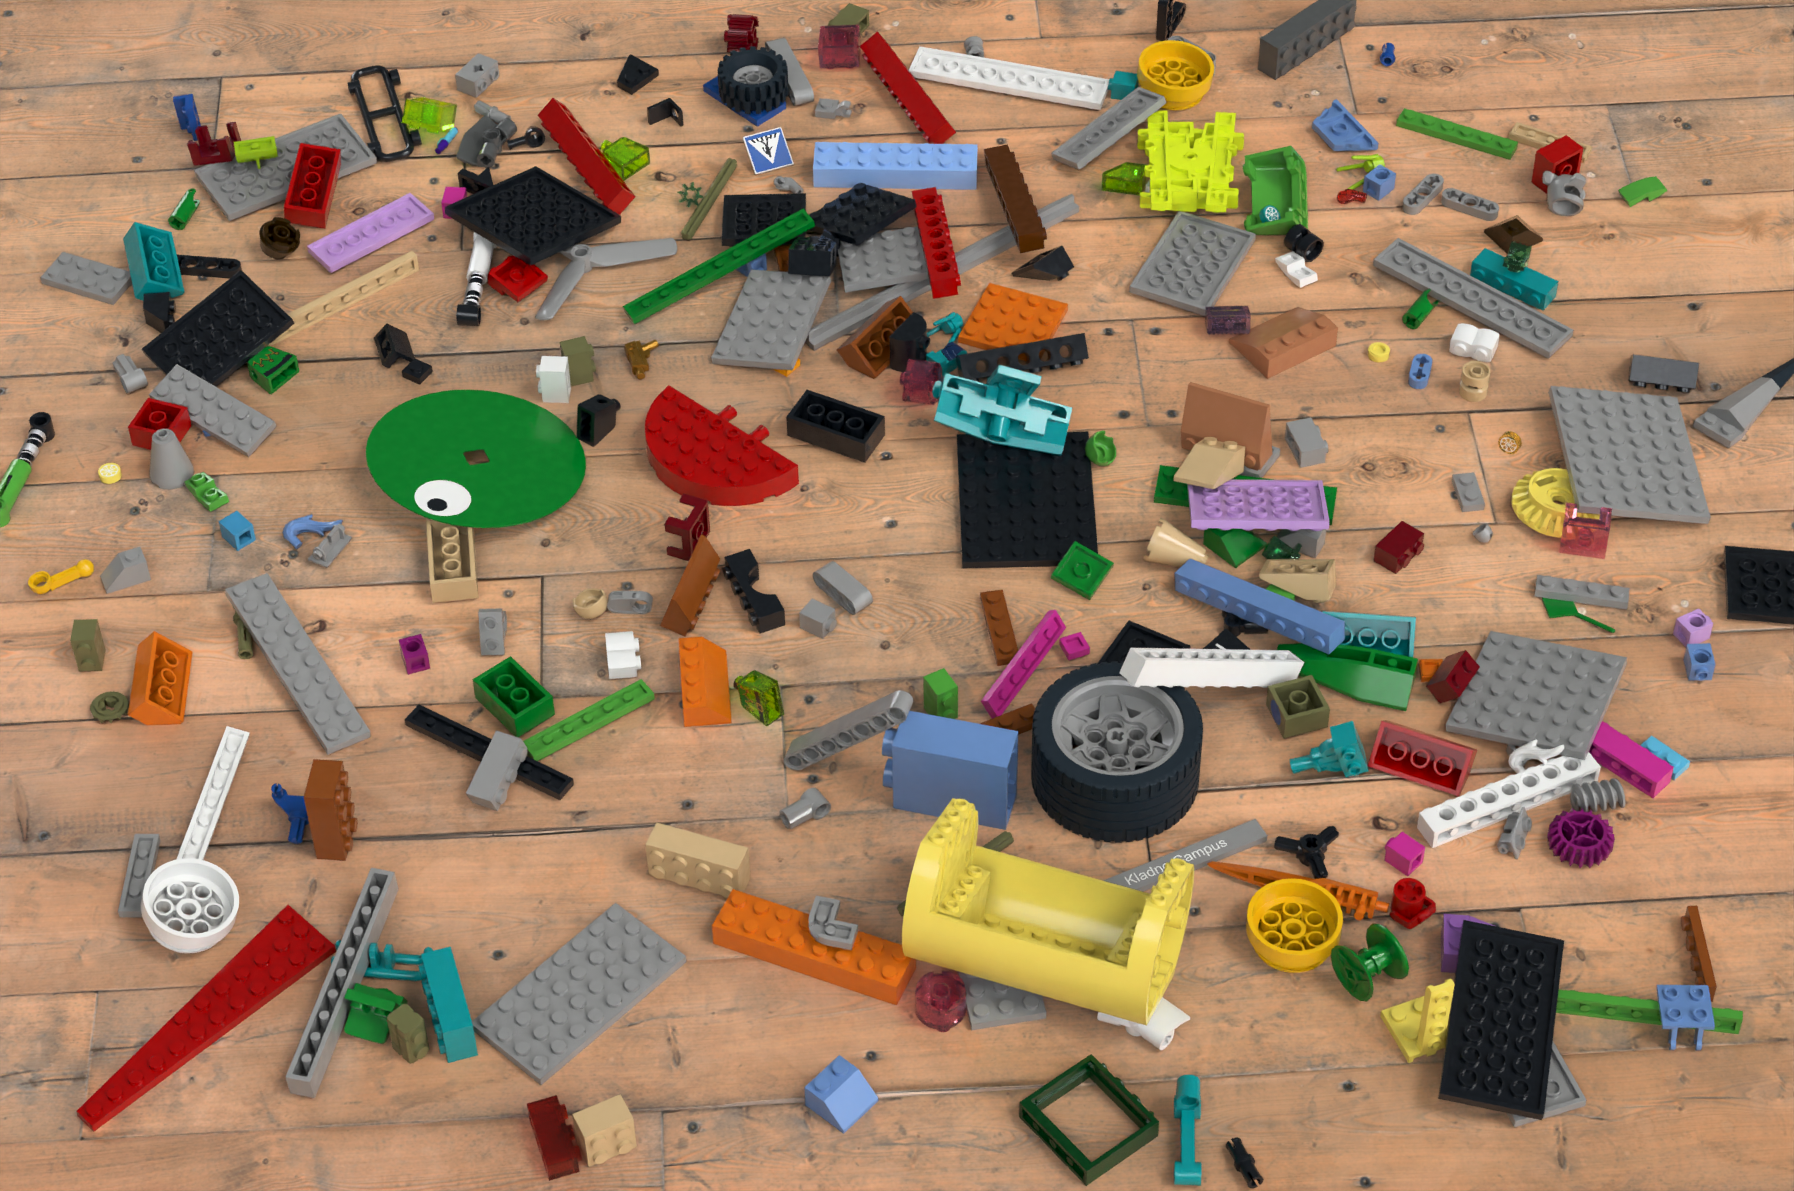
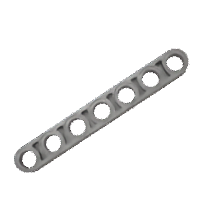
M895 691L794 739L784 758L785 765L792 770H802L906 721L912 706V696L905 691Z

